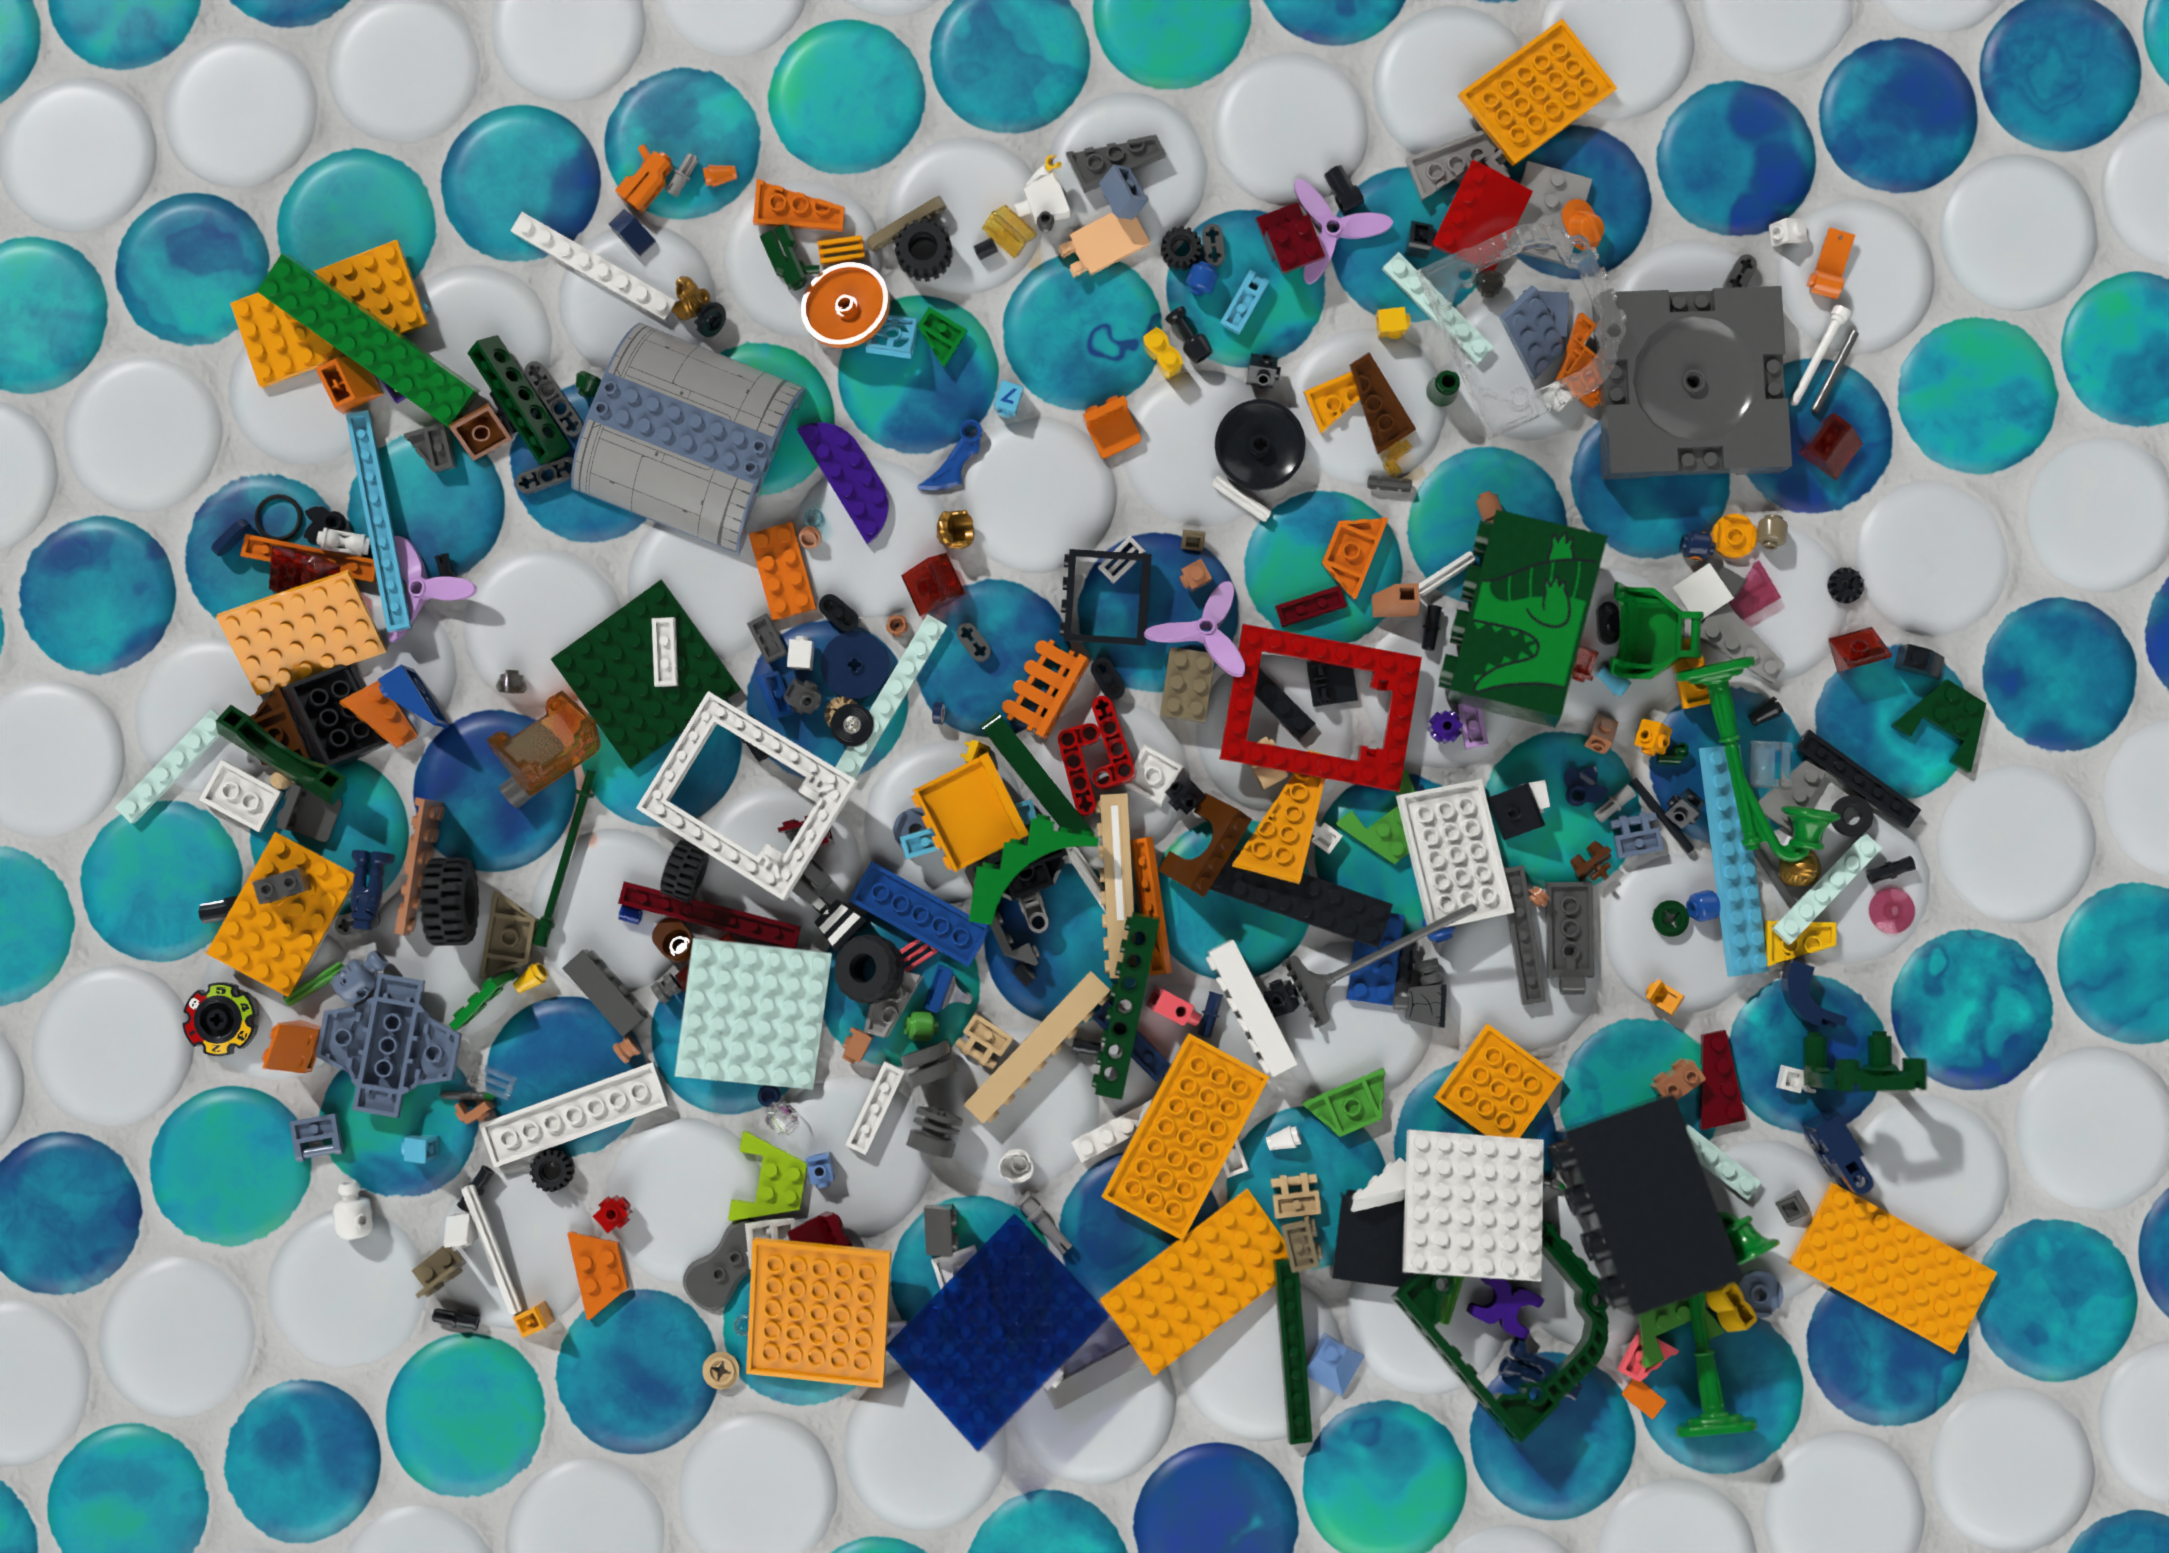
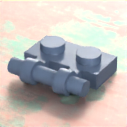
M1640 812L1636 816L1626 817L1624 815L1619 816L1616 820H1610L1611 829L1620 828L1622 834L1613 836L1617 859L1664 850L1660 827L1650 829L1649 822L1657 821L1655 812ZM1640 824L1642 831L1630 833L1629 826Z

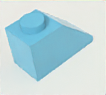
M411 1135L405 1137V1141L401 1145L404 1161L428 1163L438 1159L439 1135Z

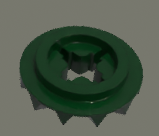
M1667 900L1661 902L1653 910L1652 921L1654 928L1661 935L1675 937L1682 934L1688 927L1689 915L1687 909L1678 901ZM1666 912L1670 915L1677 914L1673 919L1674 925L1670 922L1662 923L1667 918Z

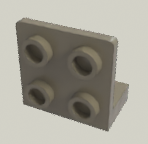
M1306 1215L1303 1221L1281 1225L1292 1273L1320 1267L1323 1252L1320 1241H1315V1237H1317L1315 1219L1310 1220V1216Z
M443 1245L412 1270L424 1287L415 1294L417 1298L423 1295L428 1298L445 1286L443 1281L447 1283L463 1272L461 1267L467 1262L458 1250L453 1251L452 1247L444 1248Z

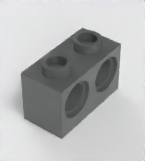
M296 868L252 882L259 904H268L311 890L305 868Z

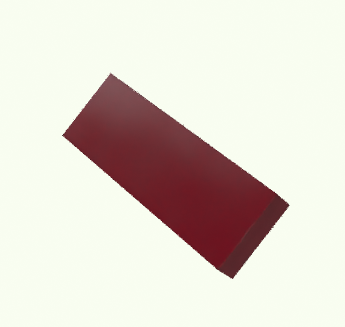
M1338 585L1276 605L1275 610L1281 628L1346 608L1347 605L1341 587Z

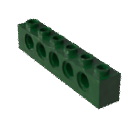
M496 335L477 340L468 351V355L538 464L544 465L561 459L570 446L500 337Z

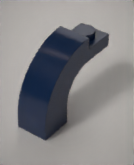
M1786 960L1782 971L1781 987L1784 999L1790 1010L1800 1020L1812 1026L1820 1027L1821 1022L1823 1025L1836 1028L1837 1025L1845 1026L1846 1016L1825 1010L1812 999L1810 981L1815 967L1795 960Z

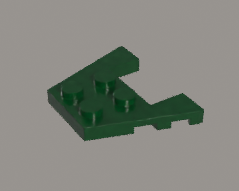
M1946 679L1924 696L1914 707L1906 711L1902 717L1893 722L1891 727L1910 737L1922 718L1961 741L1950 763L1969 773L1973 767L1986 702Z

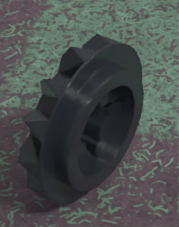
M708 301L706 306L701 305L700 313H696L698 319L694 323L697 325L696 331L701 335L712 337L723 328L726 320V311L720 303Z
M1851 567L1839 568L1828 579V592L1839 603H1852L1859 599L1865 590L1864 579H1862L1858 571L1853 570ZM1852 579L1849 585L1851 587V590L1846 589L1841 591L1843 589L1842 587L1844 586L1842 580L1846 582Z

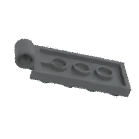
M1545 882V893L1550 898L1545 907L1547 978L1560 977V995H1584L1586 989L1584 977L1594 978L1592 882ZM1569 946L1574 950L1572 955H1567L1565 952Z

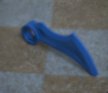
M968 419L961 424V439L942 466L929 478L917 485L919 490H943L962 484L961 470L965 461L972 455L979 453L982 428L977 421ZM973 425L977 428L975 437H967L965 435V428L967 426Z

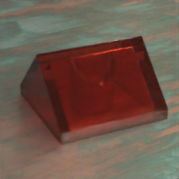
M1873 627L1828 639L1837 673L1892 658V653Z

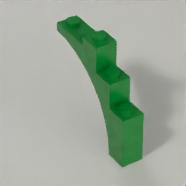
M1037 814V818H1031L1027 845H1023L1024 840L1010 838L1009 843L1004 842L1000 869H996L997 864L984 862L982 867L977 866L969 922L993 925L997 906L1005 890L1013 879L1030 863L1046 854L1064 848L1078 846L1098 847L1099 837H1095V832L1081 830V835L1073 834L1072 829L1058 827V831H1054L1055 821H1050L1051 816Z

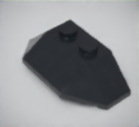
M1066 848L1046 854L1030 863L1013 879L1002 897L1014 901L1055 885L1068 856ZM1002 856L984 863L997 864L996 869H1000ZM983 863L974 866L975 871L977 870V866L982 867Z

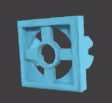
M888 315L883 326H890L880 329L872 338L867 340L866 352L911 359L912 354H914V347L916 346L918 319ZM898 325L905 328L908 331V333L901 332ZM895 330L899 334L896 337H888L886 332ZM877 336L884 337L887 341L886 346L880 345L877 342ZM899 339L908 340L902 347H893L894 342Z

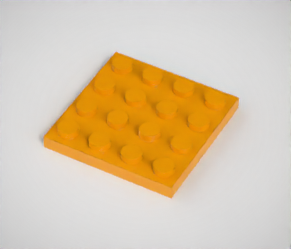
M1486 1023L1433 1098L1485 1136L1520 1138L1562 1077Z

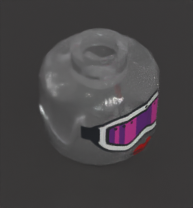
M780 1101L777 1104L773 1102L765 1111L767 1114L765 1123L778 1135H790L799 1125V1113L786 1101Z

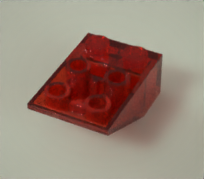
M276 546L272 547L269 589L276 593L340 573V566L326 558Z

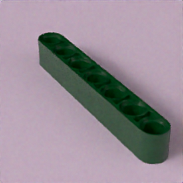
M998 711L980 724L983 731L1060 827L1072 829L1073 834L1081 835V830L1093 832Z

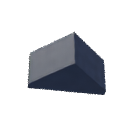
M625 209L608 224L639 256L656 242L642 224Z

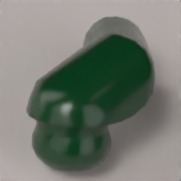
M1680 742L1669 754L1657 753L1656 763L1659 765H1679L1687 757L1689 746L1684 742Z

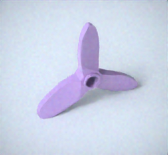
M1302 179L1295 181L1294 191L1301 206L1320 228L1321 234L1318 236V239L1325 254L1324 259L1304 267L1303 277L1308 285L1317 281L1327 268L1335 249L1336 240L1339 238L1361 239L1373 237L1386 232L1393 224V220L1389 216L1380 213H1356L1342 218L1334 216L1324 198L1311 184ZM1334 225L1338 231L1331 233L1327 230V226Z
M395 537L402 578L408 585L406 599L411 625L422 606L431 598L442 601H458L470 598L476 594V585L462 578L435 577L428 579L425 565L413 544L404 537ZM408 629L388 632V641L397 642L405 635Z
M1230 581L1221 583L1212 592L1205 604L1202 618L1199 620L1155 625L1144 632L1146 639L1156 642L1198 641L1203 643L1210 657L1225 672L1234 677H1242L1244 675L1245 663L1241 654L1232 641L1218 630L1229 613L1234 597V587Z

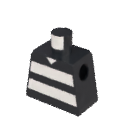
M821 896L812 905L820 914L814 922L836 952H839L843 945L869 921L839 899H836L830 905Z

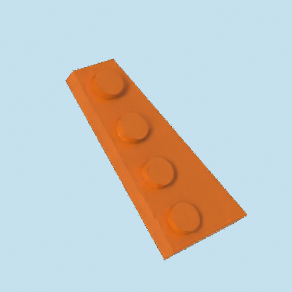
M757 179L753 217L754 225L780 227L788 224L790 228L844 232L845 207L818 198L808 197L803 193L793 192L784 189V187L765 183V181Z

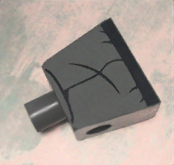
M1438 983L1407 987L1406 997L1394 996L1393 1010H1406V1020L1445 1028L1447 984Z

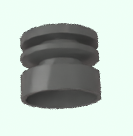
M918 1106L916 1113L925 1118L914 1117L913 1122L922 1126V1129H911L906 1145L934 1156L952 1158L956 1142L947 1137L948 1134L959 1135L960 1130L951 1125L962 1126L963 1119L941 1108Z

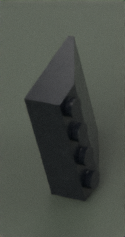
M342 664L288 684L284 691L317 762L328 765L334 770L389 744L372 727L358 719L348 708H344L339 704L340 700L365 688L354 664L347 666Z

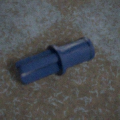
M1209 991L1205 1010L1201 1012L1203 1017L1198 1031L1200 1036L1211 1037L1216 1017L1219 1018L1217 1014L1223 997L1222 994Z

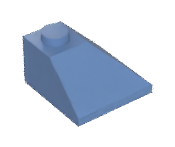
M1324 1332L1306 1363L1307 1377L1343 1396L1364 1355Z

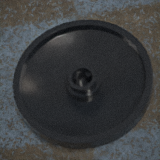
M1254 399L1235 406L1224 416L1216 432L1214 448L1221 470L1232 482L1249 490L1264 491L1283 485L1295 475L1304 458L1306 441L1299 420L1288 408L1271 400Z

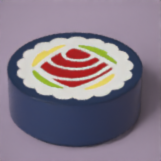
M935 702L932 709V721L934 724L943 725L945 703Z

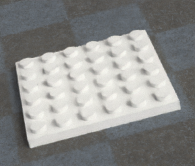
M1407 1130L1403 1272L1541 1281L1544 1140Z

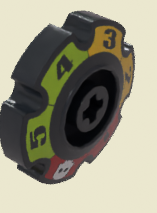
M228 982L208 984L207 992L203 989L197 990L188 999L183 1012L188 1015V1021L183 1022L184 1033L194 1047L200 1045L204 1047V1054L211 1056L234 1054L235 1046L238 1049L247 1047L258 1031L259 1026L254 1024V1018L259 1016L257 1003L249 992H242L240 994L238 991L239 986ZM219 1016L224 1018L223 1022L219 1021Z

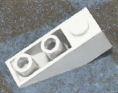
M1399 1158L1394 1163H1388L1379 1177L1377 1175L1372 1177L1364 1190L1359 1189L1353 1195L1351 1211L1355 1212L1402 1201L1405 1198L1406 1162Z

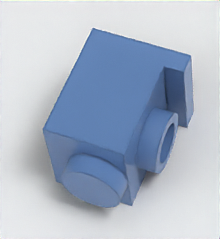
M830 1151L807 1156L805 1161L807 1163L810 1184H816L817 1188L830 1186V1181L835 1179ZM818 1167L824 1170V1174L821 1176L816 1173Z

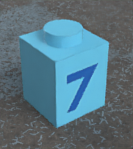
M1001 380L993 405L998 415L1010 418V415L1016 417L1024 393L1023 386Z

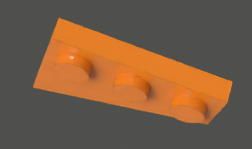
M379 681L340 700L339 704L344 708H348L358 719L367 723L378 735L396 749L411 742L418 736L396 702L389 697L386 698L381 693Z

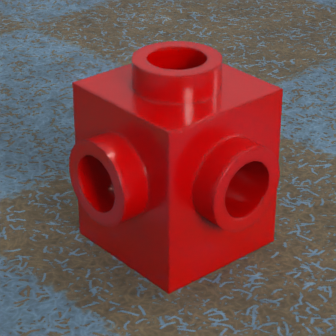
M616 1195L612 1199L608 1196L598 1205L601 1209L592 1217L608 1234L616 1227L621 1229L630 1221L628 1216L633 1211L630 1209L631 1204L623 1196L619 1197Z

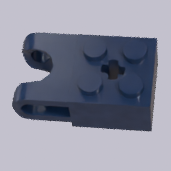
M1823 1111L1801 1124L1805 1130L1803 1132L1804 1137L1810 1144L1813 1143L1817 1150L1815 1155L1822 1164L1825 1163L1840 1187L1857 1194H1866L1872 1189L1874 1185L1873 1179L1860 1159L1864 1154L1839 1114ZM1863 1177L1865 1184L1863 1187L1858 1188L1857 1186H1859Z

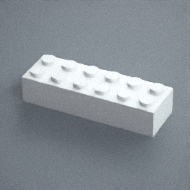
M1230 939L1207 951L1209 956L1205 959L1212 971L1216 969L1219 975L1216 981L1221 990H1227L1230 997L1226 1000L1231 1010L1238 1012L1240 1018L1237 1021L1244 1033L1248 1031L1251 1038L1247 1041L1255 1054L1259 1053L1261 1059L1258 1062L1263 1072L1275 1077L1298 1065L1235 941Z

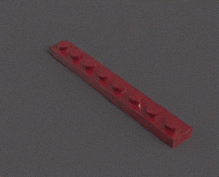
M626 881L623 882L618 904L794 949L797 947L802 926L696 899L686 903L661 894V890Z

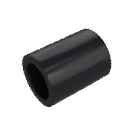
M992 237L973 246L979 260L998 252Z
M1022 962L1012 971L1025 987L1037 977L1025 962Z

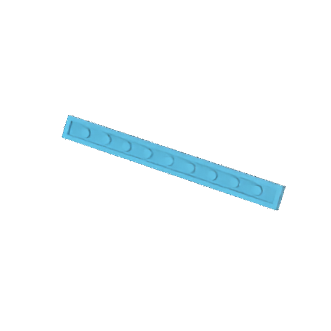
M369 410L346 414L386 628L389 633L410 629L412 625L371 413Z

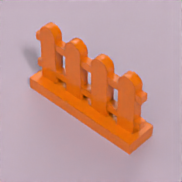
M1051 639L1049 642L1041 640L1036 643L1035 650L1041 656L1038 662L1029 660L1025 663L1024 670L1030 675L1027 682L1017 680L1013 684V689L1019 694L1015 702L1006 700L1002 704L1003 711L1008 714L1006 717L1008 720L1013 721L1014 718L1028 725L1027 730L1032 732L1036 729L1035 734L1046 741L1090 664V660L1080 653L1076 658L1074 657L1076 652L1070 650L1069 653H1066L1055 647L1056 642ZM1047 659L1061 665L1057 673L1043 666ZM1068 669V670H1070V671H1069V673L1067 674V676H1066V678H1065V677H1063V676H1064L1066 670ZM1036 678L1050 685L1046 693L1032 686ZM1058 689L1059 691L1057 692L1054 698L1052 695L1054 694L1055 690ZM1025 698L1039 705L1035 713L1021 706ZM1045 709H1047L1045 716L1042 717V713Z

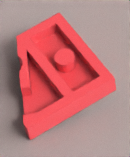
M1638 1328L1617 1370L1640 1382L1651 1371L1662 1366L1663 1361L1648 1368H1643L1641 1359H1643L1642 1344L1639 1342L1641 1334ZM1656 1338L1665 1360L1671 1355L1675 1356L1678 1354L1679 1350Z

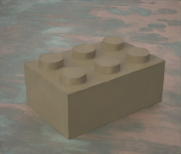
M1170 647L1159 717L1205 723L1214 660L1207 652Z

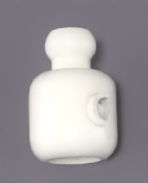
M356 1180L345 1181L339 1184L338 1193L341 1195L342 1200L338 1201L333 1208L336 1235L344 1240L362 1238L369 1235L373 1229L371 1202L368 1198L359 1196L361 1187Z

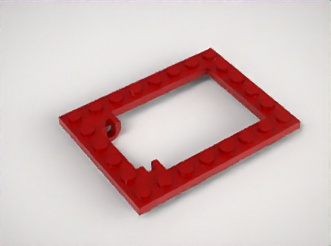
M1243 624L1238 651L1244 660L1245 672L1242 677L1233 676L1219 760L1400 792L1422 657ZM1262 652L1372 672L1369 688L1377 691L1392 692L1382 749H1370L1368 746H1359L1356 761L1247 741Z

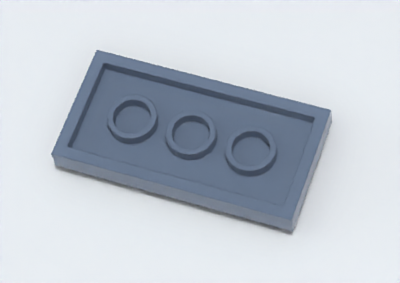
M1531 285L1499 316L1529 377L1534 380L1566 350V346L1538 288Z

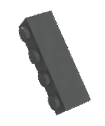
M584 949L562 969L621 1036L624 1037L630 1034L647 1018L644 1014L646 1009L638 1001L634 1002L629 997L630 991L623 984L619 985L614 980L615 974L608 967L604 968L599 963L601 959L593 950Z

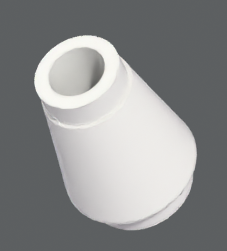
M1288 1126L1266 1137L1269 1150L1297 1148V1145L1302 1144L1297 1126Z

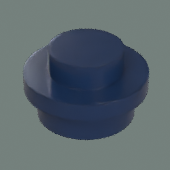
M764 1085L758 1091V1101L761 1105L773 1107L779 1103L781 1093L778 1087Z

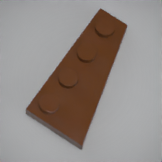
M1367 352L1349 364L1376 453L1380 454L1415 431L1416 428L1370 352Z

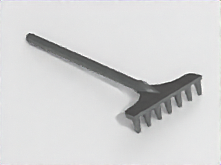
M1469 904L1327 975L1309 971L1302 964L1299 957L1294 955L1284 959L1282 966L1287 967L1289 971L1287 976L1292 977L1293 985L1297 986L1299 990V997H1302L1305 1001L1303 1006L1308 1007L1310 1011L1309 1017L1314 1018L1316 1022L1314 1027L1317 1028L1328 1023L1330 1020L1325 998L1332 984L1474 913L1476 906Z

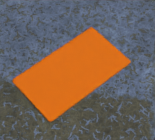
M1632 1379L1621 1393L1622 1396L1651 1419H1654L1666 1404V1401L1646 1384Z

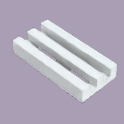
M1131 536L1114 551L1121 552L1131 543L1133 546L1126 553H1133L1136 549L1139 551L1138 553H1146ZM1105 559L1098 566V569L1114 584L1137 561L1130 560L1115 576L1112 573L1125 560H1118L1107 570L1105 567L1113 559Z

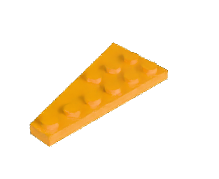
M1294 773L1239 856L1233 862L1232 867L1300 884L1325 779Z

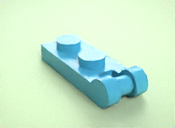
M1250 270L1223 316L1220 325L1240 335L1270 280L1265 277L1262 279L1256 275V272ZM1251 283L1258 286L1256 291L1249 287Z

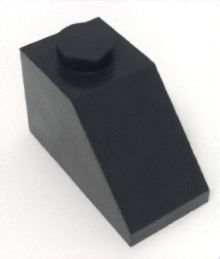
M1906 644L1898 649L1894 669L1939 680L1945 657L1931 649Z

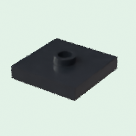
M1529 783L1487 798L1503 840L1545 826Z

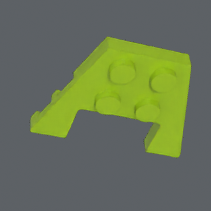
M744 1130L739 1152L763 1156L756 1201L732 1199L728 1221L800 1210L807 1174V1163Z

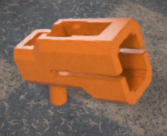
M645 144L638 147V151L644 160L642 166L634 176H626L615 189L616 194L628 205L632 204L631 207L641 215L666 186L665 178L673 169L671 165L672 159L662 151L660 154L656 151L650 154Z

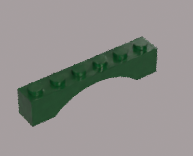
M230 704L216 720L219 735L332 806L347 790L346 776L328 765L311 761L290 750L269 735L249 715Z

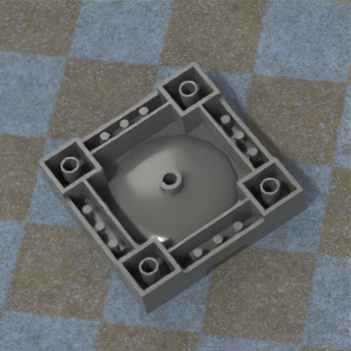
M1782 286L1713 288L1711 291L1669 292V290L1600 292L1592 301L1593 322L1597 324L1593 333L1594 346H1597L1601 417L1599 442L1602 480L1736 473V475L1782 473L1792 467L1788 398L1785 399L1783 371L1785 336ZM1687 379L1694 382V388L1688 385Z

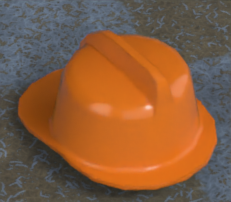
M1573 199L1568 201L1563 207L1561 219L1572 243L1580 251L1589 252L1594 250L1599 245L1604 234V222L1584 200Z

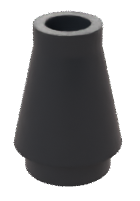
M1773 696L1770 699L1766 698L1747 717L1752 725L1756 727L1759 724L1780 717L1784 710Z

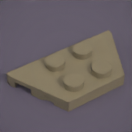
M494 891L479 978H487L528 965L531 960L532 942L534 941L537 918L500 891Z

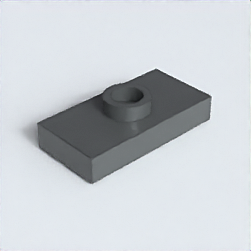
M767 613L747 623L767 664L788 655Z

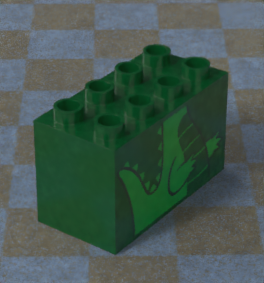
M1497 509L1493 523L1480 520L1472 556L1484 558L1481 567L1470 564L1468 566L1461 599L1472 602L1470 612L1457 609L1450 635V643L1461 646L1459 655L1457 657L1445 654L1439 677L1438 687L1449 689L1448 702L1480 708L1484 711L1553 728L1557 726L1562 716L1608 535Z

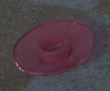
M1886 888L1877 892L1871 899L1869 917L1873 925L1880 931L1890 934L1900 933L1906 930L1913 922L1915 906L1910 896L1904 891L1896 888ZM1894 906L1898 909L1896 915H1893L1891 912Z

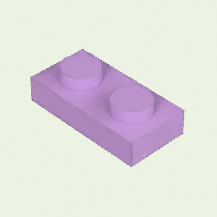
M1457 704L1458 716L1461 718L1459 722L1463 724L1461 732L1465 750L1488 746L1482 709Z

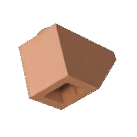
M1419 583L1394 584L1373 594L1372 617L1418 616L1420 605Z

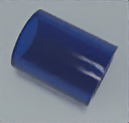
M622 905L618 920L639 925L642 920L643 910Z

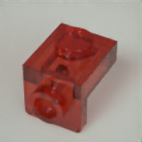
M1579 646L1571 678L1579 682H1585V679L1592 681L1593 676L1591 672L1599 652Z

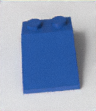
M399 665L378 679L381 684L379 689L386 698L389 697L433 725L443 728L450 726L415 669Z

